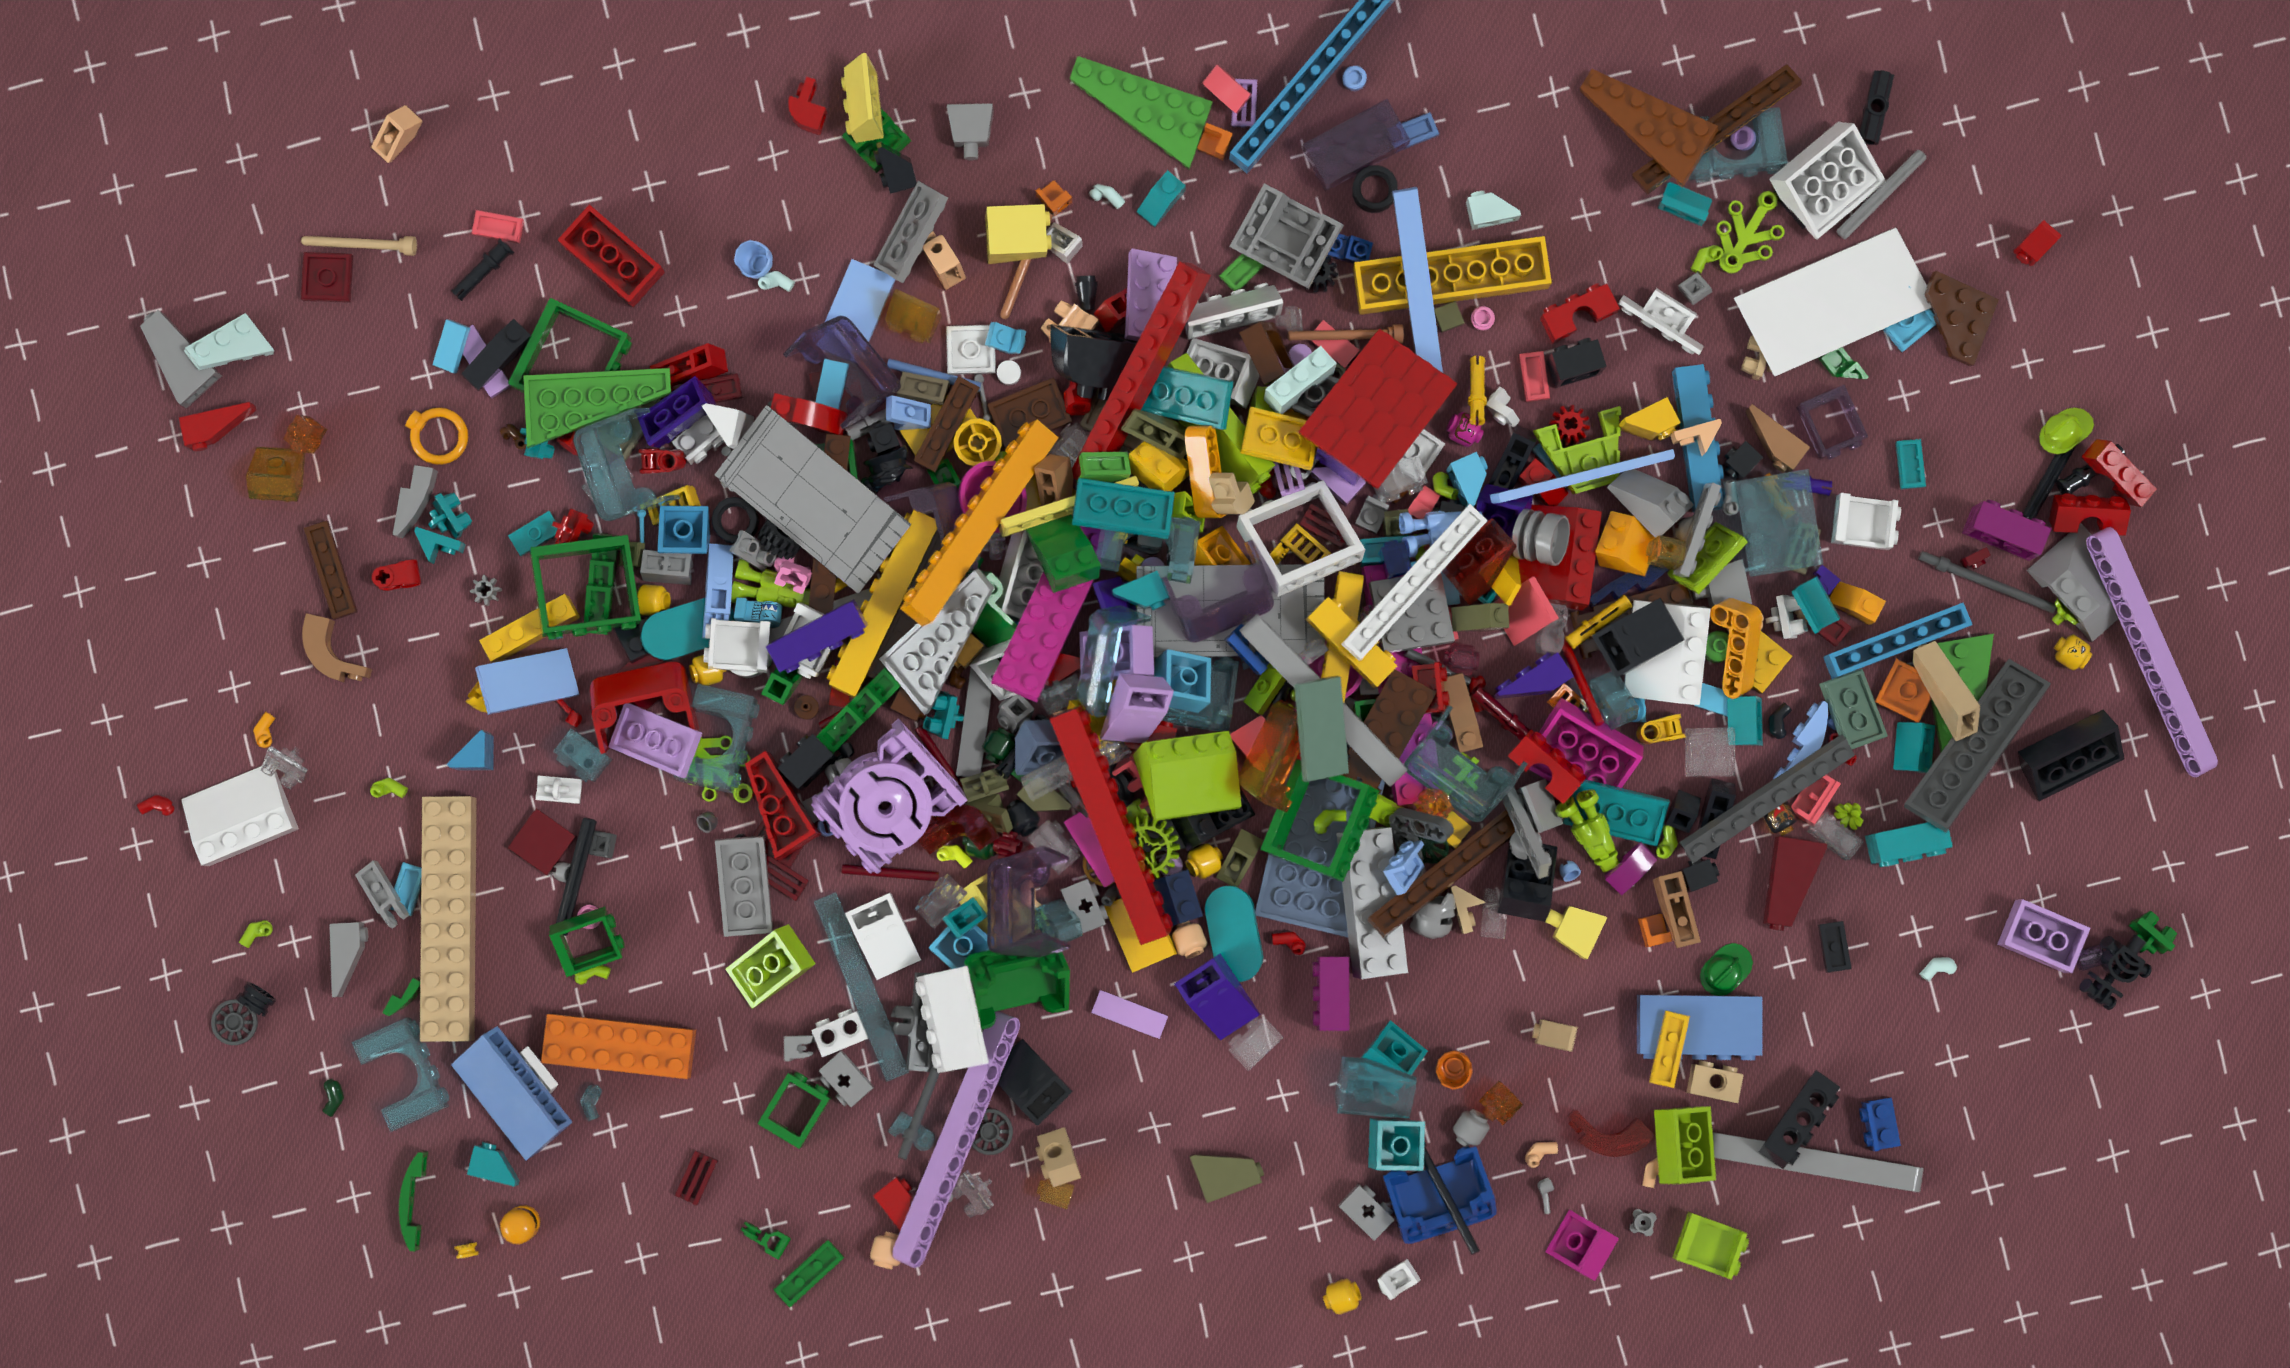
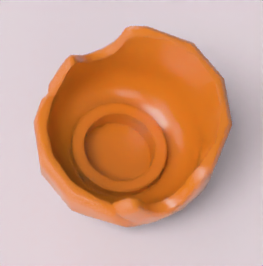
M1456 1050L1445 1052L1438 1059L1436 1075L1444 1087L1452 1090L1462 1088L1471 1079L1473 1072L1472 1063L1464 1053Z

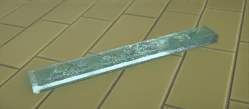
M837 892L813 901L886 1082L909 1073V1070H906L905 1059L896 1037L891 1031L890 1022Z

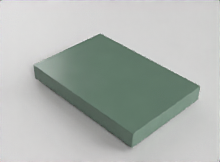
M1863 669L1819 684L1824 699L1828 703V709L1838 736L1842 734L1847 739L1851 749L1888 736Z

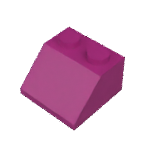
M1569 1210L1545 1252L1595 1281L1619 1238Z

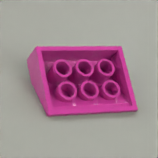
M1560 698L1539 731L1551 747L1561 750L1565 755V759L1571 764L1578 765L1583 770L1586 780L1622 788L1643 759L1644 746L1605 723L1595 726L1590 714L1563 698ZM1537 763L1529 768V770L1549 782L1551 781L1552 772L1545 764Z

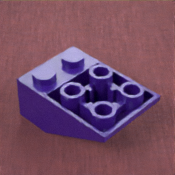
M1548 652L1535 662L1537 665L1535 668L1532 669L1529 665L1515 675L1517 680L1511 682L1508 679L1495 688L1497 693L1492 697L1503 699L1549 694L1573 678L1574 675L1558 652L1553 656Z
M1218 954L1174 983L1186 1003L1220 1040L1260 1015L1221 954Z

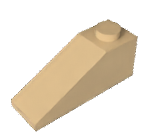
M1540 1020L1539 1024L1535 1023L1532 1038H1536V1044L1572 1052L1577 1027Z

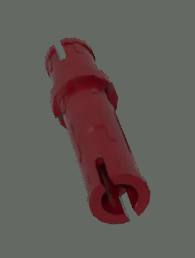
M1477 685L1471 691L1470 697L1499 721L1504 730H1509L1520 741L1530 731L1518 720V716L1515 713H1510L1485 691L1481 685Z

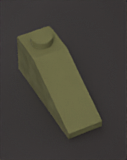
M1134 408L1122 426L1123 431L1181 460L1187 453L1185 444V431L1187 427L1170 418Z

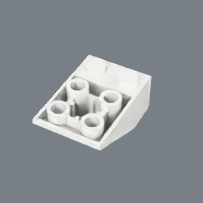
M891 893L845 913L876 980L921 960Z

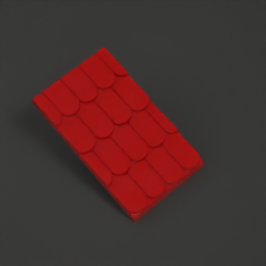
M1379 328L1298 431V434L1318 447L1315 459L1324 466L1334 471L1353 486L1362 478L1378 490L1458 383Z

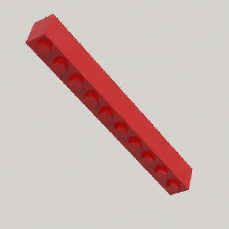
M1179 261L1081 452L1120 451L1129 434L1122 430V426L1134 408L1142 409L1211 277L1209 273L1193 263ZM1079 456L1072 467L1073 478L1076 480L1081 476Z
M1082 705L1055 714L1050 718V721L1140 945L1168 936L1172 931V920L1169 914L1164 912L1162 895L1154 887V875L1151 869L1146 867L1144 850L1136 842V830L1133 824L1128 822L1126 805L1118 797V785L1116 780L1110 777L1108 772L1109 763L1106 756L1100 752L1098 747L1100 746V740L1098 735L1092 732L1090 727L1091 718L1088 711L1084 710Z

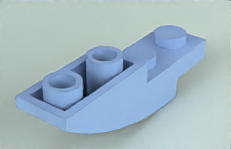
M709 543L702 638H705L706 624H711V618L729 621L733 573V553L729 550L732 545Z
M1827 702L1814 703L1806 713L1809 716L1804 724L1800 722L1792 733L1795 735L1792 742L1799 746V748H1794L1787 757L1789 763L1785 768L1780 767L1773 779L1821 748L1827 728Z

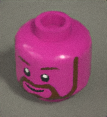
M1460 412L1458 415L1454 414L1446 428V431L1449 432V439L1464 447H1470L1474 442L1479 443L1484 430L1481 429V426H1478V418H1476V425L1470 424V414L1466 412Z

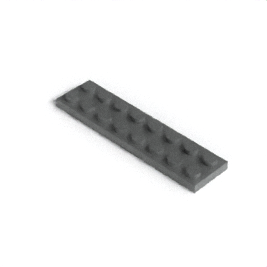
M2008 659L1978 701L1980 705L1978 732L1958 741H1955L1953 737L1907 799L1904 808L1947 833L2050 688L2051 683Z

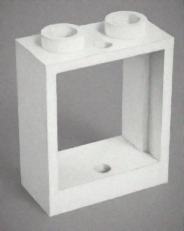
M1011 639L983 649L970 664L971 668L999 701L1018 695L991 684V675L994 676L1000 664L997 658L1004 655Z

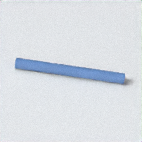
M890 358L887 363V368L949 380L951 385H954L958 378L955 375ZM963 378L981 388V382Z

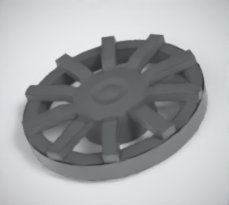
M238 1000L225 1001L215 1009L212 1015V1031L216 1038L225 1044L240 1045L246 1043L254 1036L259 1021L257 1014L249 1010L250 1008L245 1005L248 1011L241 1015L243 1005ZM233 1003L239 1004L236 1013L234 1012ZM228 1005L230 1014H227L221 1009ZM219 1013L225 1017L224 1021H217ZM252 1014L253 1020H245V1017ZM216 1024H224L225 1028L218 1032ZM245 1024H253L252 1030L250 1031L244 1027ZM241 1030L249 1034L244 1039L242 1038ZM226 1031H230L228 1039L221 1036ZM234 1032L237 1033L239 1041H232Z
M986 1109L984 1114L985 1124L981 1123V1129L977 1131V1134H980L981 1137L973 1141L972 1147L982 1154L995 1155L1005 1150L1010 1144L1013 1136V1127L1011 1121L1003 1112L996 1109ZM986 1113H994L991 1122L988 1121ZM997 1115H1000L1004 1119L996 1124ZM1007 1122L1009 1130H1000L999 1127ZM1001 1133H1009L1007 1141L999 1135ZM996 1139H998L1004 1144L999 1149L997 1148L995 1142ZM985 1140L983 1149L976 1145L980 1141ZM989 1142H992L994 1151H987Z

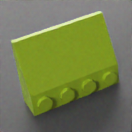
M1229 731L1143 742L1133 754L1154 821L1239 809L1242 806L1237 755Z

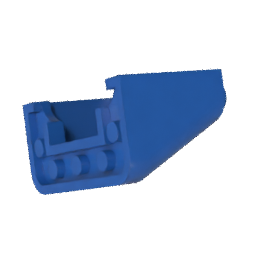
M1476 1146L1460 1148L1454 1156V1161L1436 1167L1467 1226L1488 1220L1496 1215L1495 1197ZM1391 1170L1387 1175L1383 1176L1404 1243L1412 1244L1457 1230L1427 1170L1409 1176L1406 1171Z

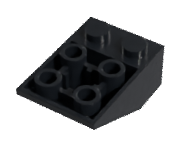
M1661 598L1592 635L1616 678L1629 673L1685 640Z
M1241 787L1242 806L1239 809L1171 819L1187 851L1255 816Z
M1509 840L1497 913L1545 922L1552 902L1557 847L1542 844L1544 852L1547 851L1550 855L1551 866H1549L1548 876L1538 879L1528 855L1525 860L1514 856L1509 846Z
M1023 1038L1011 1049L997 1083L1036 1126L1047 1118L1073 1092Z

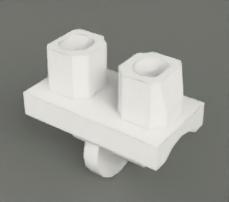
M1789 595L1776 596L1778 607L1771 608L1772 617L1765 619L1766 624L1773 623L1775 632L1782 631L1784 639H1795L1797 635L1807 632L1808 628L1805 619L1794 620L1793 611L1801 610L1795 598Z
M538 776L535 800L580 804L582 779Z

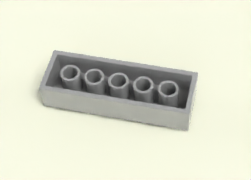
M1376 827L1364 830L1360 839V847L1352 859L1351 869L1347 872L1344 882H1342L1353 978L1367 979L1408 973L1403 924L1383 938L1368 922L1369 916L1397 895L1383 872L1388 866L1389 860L1395 856L1391 827ZM1343 832L1336 833L1338 845L1343 835Z

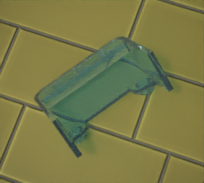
M649 408L630 409L577 430L574 435V445L600 518L605 521H614L643 513L680 499L679 494L662 496L656 499L655 493L650 488L634 489L620 444L629 441L632 437L633 429L630 420L650 413Z
M1121 605L1099 609L1090 616L1081 675L1076 689L1077 698L1088 714L1095 717L1107 715L1112 699L1110 693L1122 627L1151 621V616Z
M1449 705L1432 724L1408 756L1404 765L1408 769L1407 773L1466 818L1474 822H1481L1514 787L1527 763L1523 761L1512 774L1499 766L1492 767L1488 772H1485L1449 745L1453 738V732L1449 726L1443 723L1453 709Z

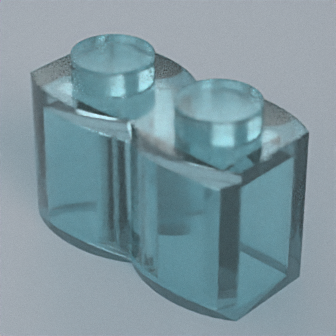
M1059 898L1033 908L1034 916H1032V922L1037 930L1040 929L1046 941H1050L1054 946L1083 936L1081 921L1062 899Z

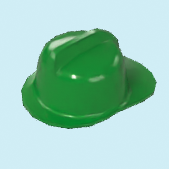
M1735 943L1727 944L1720 948L1701 969L1700 979L1704 989L1712 995L1722 996L1729 994L1737 988L1752 970L1753 961L1748 949Z

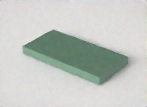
M1332 676L1294 684L1303 781L1310 782L1349 773L1341 677Z

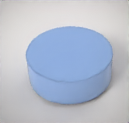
M1359 66L1348 67L1342 78L1344 86L1350 91L1362 89L1367 79L1366 72Z

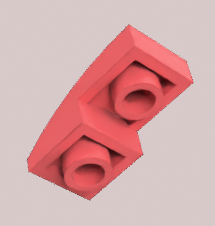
M1218 64L1202 83L1235 113L1241 110L1252 95Z

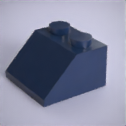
M1188 869L1155 879L1153 882L1156 891L1161 893L1164 902L1162 907L1165 914H1169L1173 925L1203 916Z

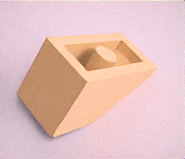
M406 105L389 113L371 148L386 162L390 163L415 137L422 120Z

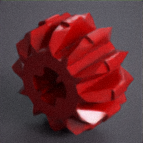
M1570 405L1568 411L1564 406H1561L1560 413L1554 411L1552 414L1556 420L1549 421L1550 426L1556 424L1560 440L1562 438L1565 439V446L1569 445L1570 439L1574 445H1577L1579 438L1584 440L1587 437L1583 431L1590 429L1589 425L1583 424L1589 420V417L1584 416L1581 418L1580 415L1583 413V409L1580 408L1575 413L1574 405ZM1572 421L1574 423L1572 427H1575V429L1570 428L1567 430L1565 428L1566 423Z

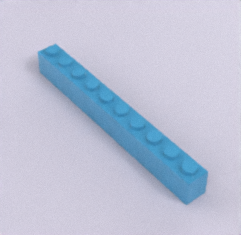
M1359 0L1230 151L1229 159L1248 174L1395 0Z

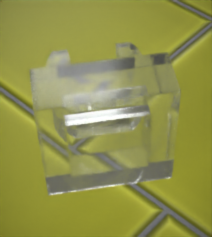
M1296 306L1285 307V315L1275 316L1276 326L1286 328L1288 332L1303 331L1301 309Z

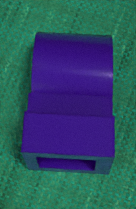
M1820 565L1813 573L1820 580L1827 595L1841 581L1823 565Z

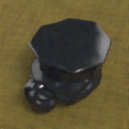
M903 445L864 461L862 464L869 467L871 475L862 478L861 483L877 495L878 491L884 486L891 485L895 480L900 482L906 469H913L905 461L908 457L906 446Z

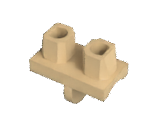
M1752 335L1747 349L1759 352L1757 359L1745 357L1741 370L1751 374V379L1759 381V378L1763 377L1767 361ZM1768 365L1766 371L1772 373V371H1771V369H1770V367H1769V365Z

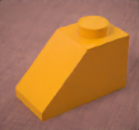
M1839 582L1829 597L1834 607L1868 625L1876 622L1886 602L1864 589L1843 582Z

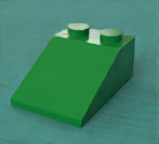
M1072 514L1026 529L1053 593L1099 578L1101 564L1092 544L1080 526L1072 525Z

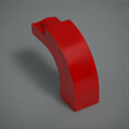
M774 393L771 409L787 422L806 426L824 434L843 435L848 414L839 409Z

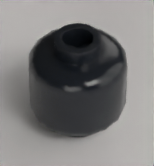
M1014 800L1008 804L1007 811L1013 826L1012 832L1026 837L1038 829L1037 824L1040 821V817L1036 811L1030 808L1024 801Z

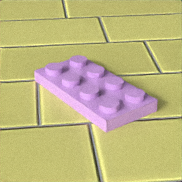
M1133 248L1130 250L1125 339L1139 340L1177 267V257Z
M627 703L623 705L608 747L686 779L702 732Z

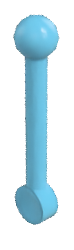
M639 509L637 516L639 517L640 542L645 543L644 517L646 516V511Z

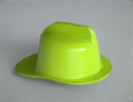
M2066 409L2050 417L2040 431V444L2049 453H2066L2090 435L2094 427L2093 418L2083 409Z

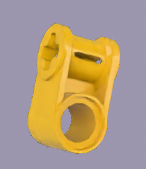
M1681 714L1666 716L1641 724L1636 731L1637 739L1643 744H1653L1686 738L1685 734L1682 733L1679 719ZM1646 727H1651L1654 730V737L1652 739H1648L1645 736L1644 729Z

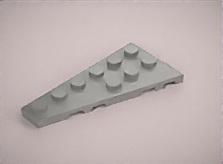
M979 569L972 572L956 587L932 623L923 627L917 623L879 658L924 715L930 712L994 589Z

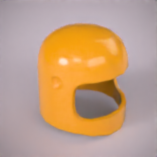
M528 1205L514 1207L502 1218L500 1223L501 1234L506 1241L512 1244L528 1242L537 1234L540 1228V1217L538 1212ZM518 1208L528 1209V1210H530V1211L535 1215L536 1220H537V1227H536V1229H535V1221H534L533 1217L530 1215V1213L527 1212V1211H525V1210H523V1209H518Z

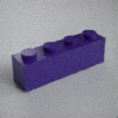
M855 599L769 643L766 648L778 671L786 670L789 673L799 668V662L807 658L810 662L822 655L820 651L829 647L831 651L843 645L842 640L850 636L854 639L864 634L865 631L863 629L868 624Z

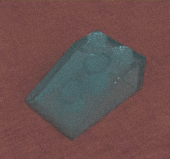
M1342 1056L1335 1091L1337 1113L1410 1119L1417 1077L1367 1058Z

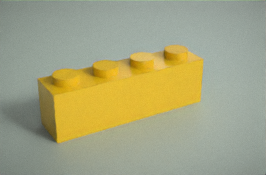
M566 594L546 604L549 627L568 625L581 618L570 597ZM538 608L479 640L491 662H500L544 638L542 637Z
M1327 597L1305 620L1373 688L1378 687L1397 667L1394 663L1395 657L1387 650L1383 652L1377 646L1379 643L1377 642L1358 661L1341 644L1360 622L1352 615L1348 617L1342 611L1344 607L1337 599L1333 598L1331 600Z

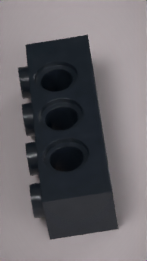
M1815 1070L1763 1144L1759 1153L1782 1169L1788 1163L1793 1165L1800 1156L1797 1150L1801 1144L1806 1146L1814 1134L1810 1131L1814 1125L1819 1127L1827 1115L1823 1112L1827 1106L1832 1108L1838 1100L1839 1096L1836 1093L1840 1086ZM1809 1098H1816L1820 1106L1812 1105ZM1796 1117H1803L1807 1125H1800ZM1783 1136H1790L1793 1139L1794 1144H1787L1784 1141Z

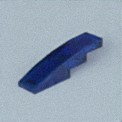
M1676 556L1650 563L1645 576L1627 573L1590 596L1589 606L1592 608L1609 593L1617 600L1633 586L1641 593L1673 567L1679 557Z

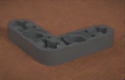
M1398 808L1389 817L1397 853L1400 850L1399 847L1407 842L1403 836L1412 842L1419 841L1418 837L1445 842L1454 832L1453 825L1446 818L1411 809ZM1420 849L1417 854L1423 862V855Z

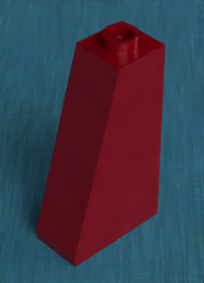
M1781 836L1775 837L1763 920L1764 924H1770L1769 929L1784 931V927H1792L1826 852V843Z

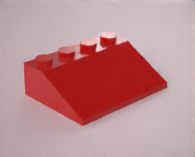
M1531 505V509L1534 512L1542 511L1545 516L1548 513L1566 516L1570 524V535L1566 553L1559 565L1543 564L1537 558L1534 561L1518 559L1521 584L1535 577L1551 605L1583 611L1590 602L1596 558L1595 551L1598 544L1602 512L1579 507Z

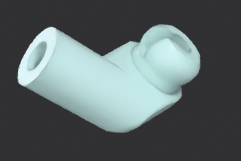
M1097 184L1089 192V195L1095 201H1099L1101 197L1107 198L1116 209H1119L1125 203V200L1109 186Z
M779 271L769 272L758 280V285L763 290L780 286L790 292L795 284V281Z
M1949 957L1933 958L1920 972V976L1929 982L1937 972L1953 974L1957 970V965Z

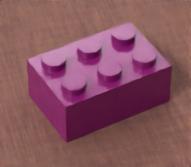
M1993 500L1982 501L1972 507L1962 534L2028 561L2042 554L2052 529L2045 526L2046 523L2036 518L2030 520L2022 517L2023 513L2015 509H2009L2008 511L2000 508L2001 504Z
M1317 957V962H1313V977H1317V986H1313V1001H1317V1011H1313V1025L1317 1026L1318 1031H1349V957Z

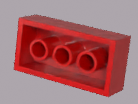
M590 204L558 239L559 243L633 308L665 273L656 261Z

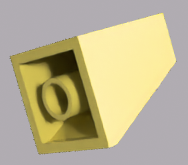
M1045 204L987 207L985 223L988 264L1047 256V250H1051V235H1046V226H1050V213L1045 211Z

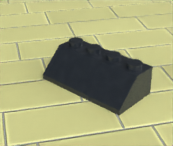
M2104 710L2092 714L2017 752L2021 769L2038 801L2125 759L2119 726Z

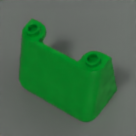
M981 571L994 589L971 632L988 648L1011 639L1018 625L995 603L1003 593V585L992 572Z
M1043 938L974 953L965 959V966L968 967L981 1030L992 1027L995 1024V1011L1040 1002L1043 1009L1050 1013L1069 1010L1070 969L1058 942L1054 939Z

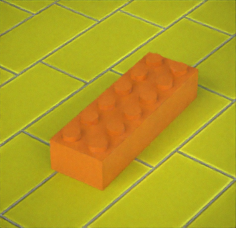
M547 1014L541 1063L690 1079L696 1030Z

